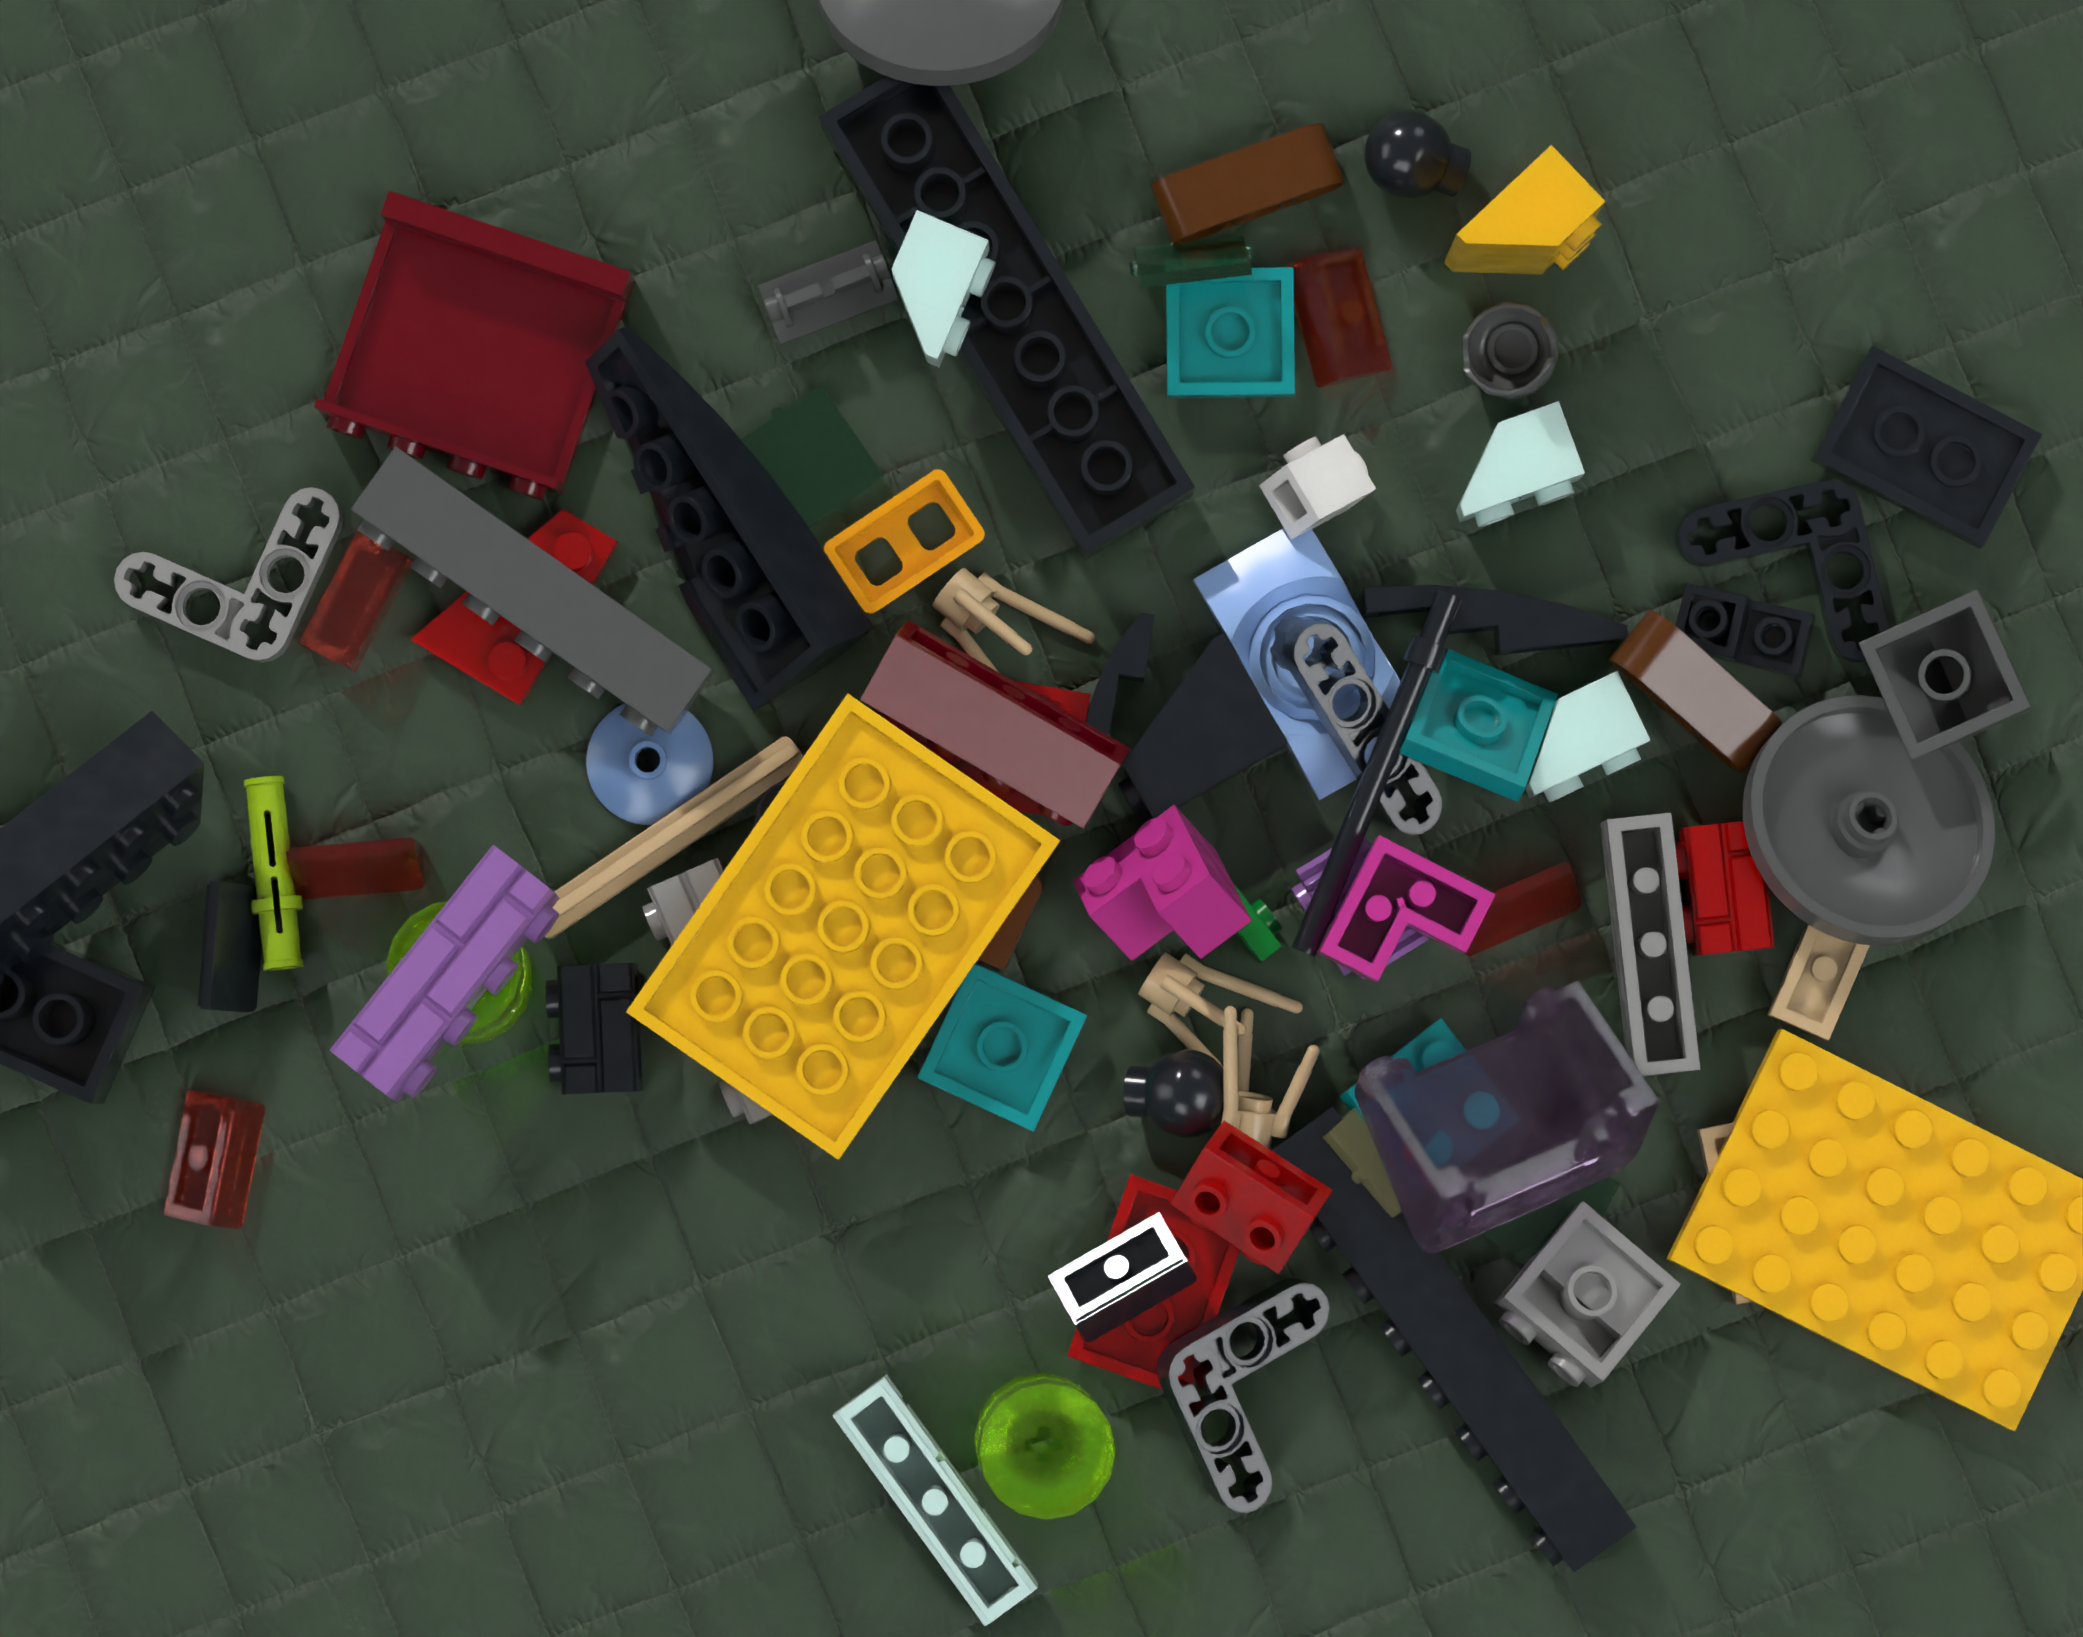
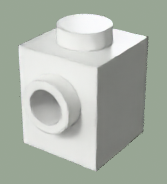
M1344 434L1322 446L1316 436L1301 443L1283 455L1288 464L1259 485L1291 540L1347 511L1376 490L1368 476L1364 460L1353 450Z

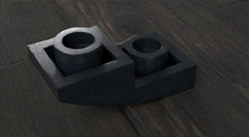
M1686 583L1676 627L1710 657L1801 678L1816 616L1810 612L1754 601L1745 595Z

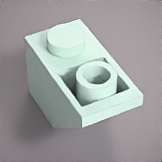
M917 210L891 270L894 282L927 363L940 367L945 353L957 356L971 322L962 318L961 315L970 294L982 297L996 262L986 258L989 252V240Z
M1559 401L1498 422L1456 509L1460 522L1475 517L1478 527H1483L1514 515L1511 504L1535 496L1538 506L1575 493L1571 483L1580 480L1585 472Z
M1618 671L1573 691L1555 702L1525 788L1529 798L1544 792L1550 803L1584 787L1579 777L1582 773L1602 765L1606 775H1610L1641 760L1636 748L1649 742L1650 738Z

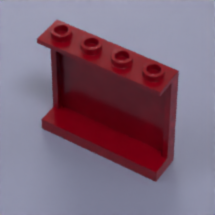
M388 191L380 214L385 220L326 394L323 400L316 399L314 408L322 415L329 417L326 428L360 440L363 439L365 430L389 437L386 448L393 450L396 446L410 457L419 460L423 459L425 450L449 457L446 468L479 480H483L486 470L508 477L507 489L534 499L543 500L546 490L562 495L597 394L585 361L619 329L635 283L633 275L628 270Z

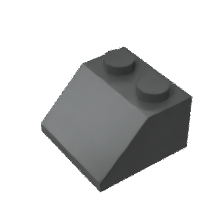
M1978 590L1859 642L1860 648L1911 760L1972 737L2033 710Z

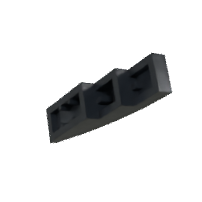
M1441 585L1365 587L1362 591L1364 618L1421 612L1429 614L1438 590L1452 594L1462 599V602L1448 635L1493 631L1496 656L1622 643L1628 636L1627 625L1563 603L1500 590Z

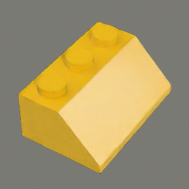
M1550 145L1456 234L1444 264L1452 272L1543 274L1556 263L1563 271L1589 247V242L1596 236L1595 232L1602 226L1596 217L1603 207L1605 200Z

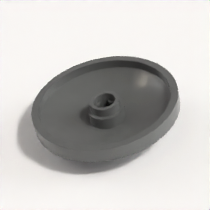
M815 0L820 17L830 35L851 57L882 75L908 83L928 86L961 85L981 81L1003 73L1023 62L1053 32L1066 3V0Z
M1864 695L1835 697L1810 705L1791 716L1760 749L1750 768L1744 788L1743 824L1745 836L1754 863L1762 878L1774 895L1797 917L1815 929L1843 941L1862 945L1890 946L1915 941L1936 932L1949 923L1971 902L1985 881L1991 865L1995 845L1993 806L1987 786L1973 759L1964 747L1957 742L1911 760L1884 698Z

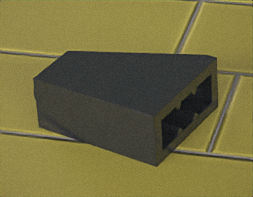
M1224 632L1211 640L1122 764V769L1127 778L1117 784L1135 816L1147 811L1150 818L1153 819L1172 805L1180 808L1282 750L1288 744Z

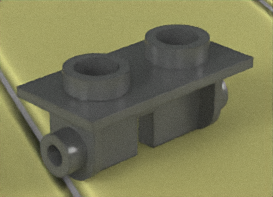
M876 240L758 285L780 345L899 300L888 267Z

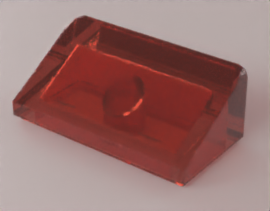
M1361 247L1310 255L1288 266L1293 267L1294 304L1317 387L1332 386L1393 369Z
M357 531L299 644L356 673L410 570L409 566L414 559L394 548H391L388 552Z
M411 837L296 847L286 851L287 863L296 894L302 896L304 900L420 890L425 884L422 844Z
M1562 862L1493 892L1496 895L1467 952L1464 954L1466 956H1473L1577 911L1581 907V899L1570 863Z
M188 1090L164 1210L165 1216L214 1227L241 1228L265 1114V1106L263 1104Z

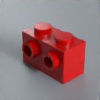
M1224 1120L1201 1151L1170 1204L1183 1212L1187 1219L1195 1226L1204 1230H1211L1239 1248L1240 1252L1251 1262L1265 1265L1279 1274L1333 1190Z

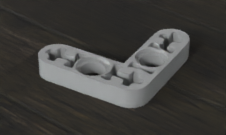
M310 487L300 489L292 494L281 511L244 594L148 552L132 553L121 561L115 572V590L121 600L139 611L249 660L261 663L274 661L282 656L289 647L338 539L344 520L342 508L334 497L322 489ZM318 500L324 502L321 512L329 518V523L325 529L315 526L311 530L306 544L311 547H318L315 557L311 559L298 548L282 545L286 534L299 541L305 523L297 517L298 510L301 506L312 508ZM281 558H295L300 561L304 568L303 583L293 592L282 593L276 591L270 583L269 574L271 567ZM149 564L156 567L153 571V577L173 588L176 586V577L178 575L186 578V581L174 594L170 614L162 611V608L169 602V599L152 591H146L141 599L135 597L137 586L129 581L130 575L134 570L144 573ZM197 590H211L220 601L219 615L207 625H196L186 615L185 607L187 600ZM262 591L277 603L292 605L287 617L275 609L269 623V628L277 633L274 643L271 645L262 642L257 650H252L250 648L252 637L244 633L245 627L249 621L259 624L268 609V606L256 603L259 593Z

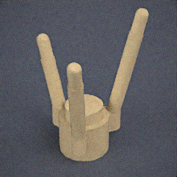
M962 568L948 581L932 605L945 616L940 627L954 637L968 655L997 672L998 670L969 634L967 628L977 634L987 626L1022 655L1031 654L1032 646L995 615L1000 604L993 597L1087 644L1095 641V635L1091 631L1007 589L986 572L977 578L966 568Z
M1165 952L1146 978L1138 995L1152 1003L1147 1010L1148 1014L1164 1023L1188 1049L1208 1054L1220 1065L1221 1062L1174 1014L1175 1011L1185 1017L1193 1008L1214 1023L1224 1027V1011L1200 996L1205 985L1196 980V978L1298 1014L1303 1009V1005L1299 1001L1207 967L1186 953L1179 961ZM1237 1021L1238 1036H1243L1246 1031L1245 1026Z
M1228 1006L1224 1010V1110L1221 1124L1225 1120L1271 1150L1273 1137L1287 1138L1291 1115L1312 1073L1320 1050L1316 1045L1308 1047L1276 1112L1271 1109L1272 1097L1249 1092L1253 1042V1011L1245 1008L1241 1012L1240 1023L1245 1026L1246 1031L1243 1036L1238 1037L1237 1011L1233 1006Z

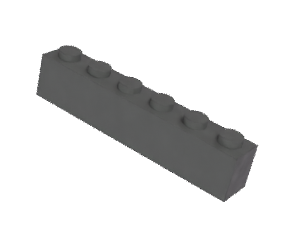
M396 446L351 508L353 512L364 519L357 529L359 532L388 552L394 543L397 542L413 553L416 558L409 567L440 589L450 579L469 593L462 603L464 606L493 626L499 617L502 616L521 629V632L514 641L545 663L553 653L574 667L568 675V679L598 700L605 690L626 703V706L619 715L649 736H652L657 727L671 735L714 674V671L706 664Z

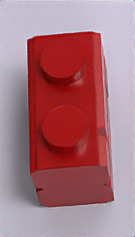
M1743 821L1690 826L1679 829L1680 842H1675L1679 880H1684L1687 905L1682 906L1686 944L1691 943L1692 956L1774 948L1768 885L1758 871L1750 853Z

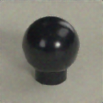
M1402 110L1389 114L1373 127L1365 144L1364 161L1372 181L1382 191L1391 196L1417 198L1436 191L1454 197L1462 188L1468 175L1471 151L1468 148L1451 143L1450 137L1443 126L1427 114L1415 110Z
M1192 1049L1167 1053L1156 1060L1152 1066H1130L1124 1081L1123 1098L1125 1111L1129 1117L1150 1118L1154 1125L1171 1135L1182 1138L1204 1135L1213 1130L1222 1121L1224 1110L1223 1068L1208 1054Z

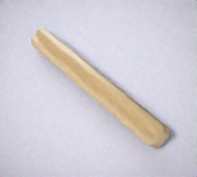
M788 736L781 737L554 891L560 899L552 908L559 913V917L545 937L547 939L554 938L762 797L771 786L787 780L803 758L795 743Z

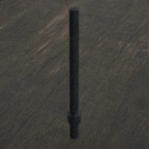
M1438 590L1420 636L1413 635L1403 658V660L1408 662V665L1291 948L1313 957L1317 954L1432 672L1439 674L1448 653V649L1443 647L1462 602V599L1452 594Z

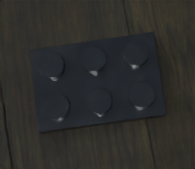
M1872 345L1868 349L1810 461L1981 549L1986 544L2042 434Z

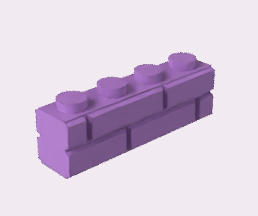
M492 845L329 1051L398 1103L405 1093L411 1098H415L436 1073L437 1067L430 1061L445 1042L455 1047L474 1026L478 1016L471 1010L483 994L488 990L494 996L497 995L513 977L519 965L512 958L525 941L529 939L534 944H537L552 928L559 917V913L552 907L560 898L498 847Z

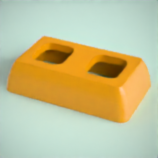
M936 469L828 540L824 545V551L863 611L872 614L980 543L984 539L985 532L947 474L943 470ZM930 503L940 505L955 527L954 536L934 550L924 549L908 526L909 518ZM883 538L889 542L901 560L902 570L882 585L875 586L864 575L856 563L855 556L859 550L874 540Z

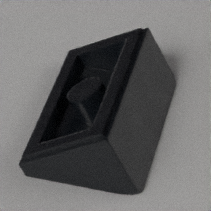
M210 881V884H207L198 1006H201L200 1009L251 1013L257 1008L262 944L259 915H253L251 910V901L257 899L255 885Z
M1160 1212L1048 1275L1073 1323L1087 1343L1096 1340L1187 1288L1197 1280L1196 1275Z

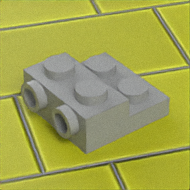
M1581 1201L1574 1207L1539 1252L1529 1259L1493 1305L1504 1313L1499 1319V1324L1511 1337L1525 1345H1529L1534 1339L1553 1355L1548 1361V1366L1559 1378L1574 1387H1578L1583 1381L1592 1388L1605 1380L1681 1284L1589 1205Z

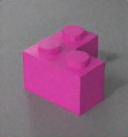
M1172 805L1158 817L1145 822L1133 836L1106 856L1096 859L1088 866L1085 872L1073 880L1089 917L1131 961L1173 930L1202 959L1252 921L1217 851L1175 805Z
M1379 835L1375 838L1317 954L1374 983L1379 981L1406 927L1462 955L1467 952L1496 894Z

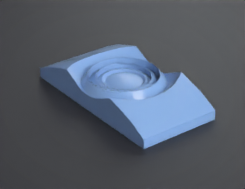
M1283 528L1194 578L1193 582L1221 631L1229 639L1288 742L1287 746L1319 801L1355 781L1356 777L1291 672L1281 668L1273 660L1270 648L1275 641L1274 628L1281 620L1292 615L1302 619H1315L1336 627L1346 638L1389 709L1399 687L1400 680L1374 639L1343 579L1313 530L1311 529L1291 540ZM1310 637L1307 640L1310 646V651L1307 655L1304 656V659H1306L1312 652V649L1314 647L1313 637ZM1328 666L1324 669L1327 675L1339 671ZM1354 684L1340 687L1333 698V710L1339 719H1346L1352 716L1360 705V694ZM1378 737L1373 738L1367 744L1364 756L1366 764Z

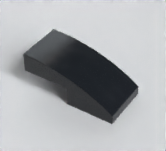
M1141 613L1127 629L1109 657L1096 685L1086 723L1110 736L1118 680L1124 679L1144 683L1155 617L1153 614Z

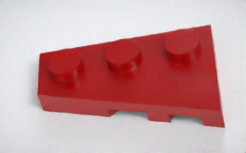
M564 509L559 511L528 538L529 541L593 586L619 545V542ZM467 591L410 639L412 642L520 706L523 705L548 661L545 663L514 641L521 632V629L500 616L493 626L464 606L462 603L469 594Z

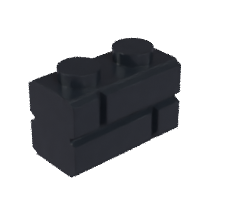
M611 963L557 966V980H546L547 1017L559 1018L560 1044H549L548 1047L550 1082H561L562 1095L643 1091L640 1022L626 1013L639 994L638 964Z

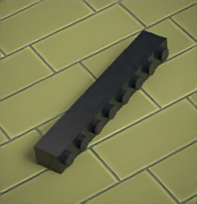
M1330 1106L1271 1149L1333 1190L1309 1230L1326 1253L1337 1246L1351 1267L1342 1273L1343 1277L1364 1305L1374 1298L1389 1319L1381 1324L1380 1328L1400 1356L1403 1357L1412 1350L1424 1366L1426 1372L1417 1378L1439 1409L1448 1403L1455 1409L1464 1422L1455 1432L1475 1460L1478 1462L1488 1455L1502 1476L1493 1482V1485L1511 1510L1517 1514L1526 1508L1540 1529L1530 1536L1550 1564L1554 1567L1564 1560L1573 1572L1577 1571L1637 1526L1405 1207L1398 1215L1392 1218L1362 1183L1356 1184L1352 1180L1353 1172L1323 1139L1342 1120L1334 1107Z

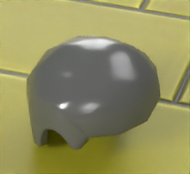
M1505 301L1482 310L1462 338L1463 370L1466 376L1489 396L1514 400L1534 394L1549 381L1557 364L1559 352L1555 330L1547 317H1544L1540 311L1528 304Z

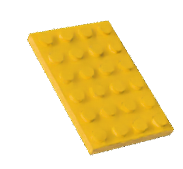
M847 693L629 1006L626 1013L830 1155L840 1160L1060 843V840Z
M1778 1029L1733 1120L1735 1123L1718 1151V1158L1710 1174H1707L1666 1259L2010 1431H2015L2083 1291V1179L1784 1029Z

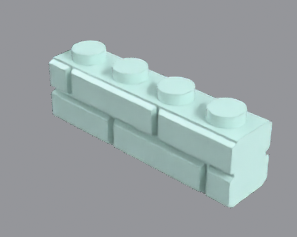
M886 1374L837 1410L832 1416L983 1625L987 1626L1036 1590L1038 1582L987 1511L980 1507L974 1493L910 1405L903 1401L902 1394Z

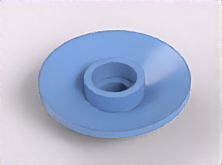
M626 703L608 713L592 734L586 755L588 779L595 795L610 812L628 822L640 825H653L709 787L714 766L713 750L704 727L689 711L685 713L671 735L657 727L652 736H649L619 715L626 706ZM647 748L656 750L660 756V764L652 772H642L636 763L638 754Z

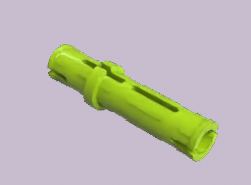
M265 776L244 780V788H246L250 845L257 899L251 901V910L253 915H259L264 957L263 971L304 967L303 960L301 959L297 911L303 909L302 896L295 895L291 843L283 784H285L284 776ZM266 814L271 815L276 861L274 867H271L269 864L265 826ZM273 880H277L283 928V932L280 934L276 931L271 884Z

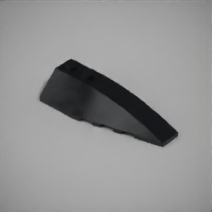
M628 326L618 329L585 361L616 437L627 439L634 454L635 468L630 471L640 494L649 491L663 526L655 530L664 552L673 549L687 582L680 584L679 588L684 600L752 708L757 710L837 660L874 628L807 523L760 461L724 419L674 368Z

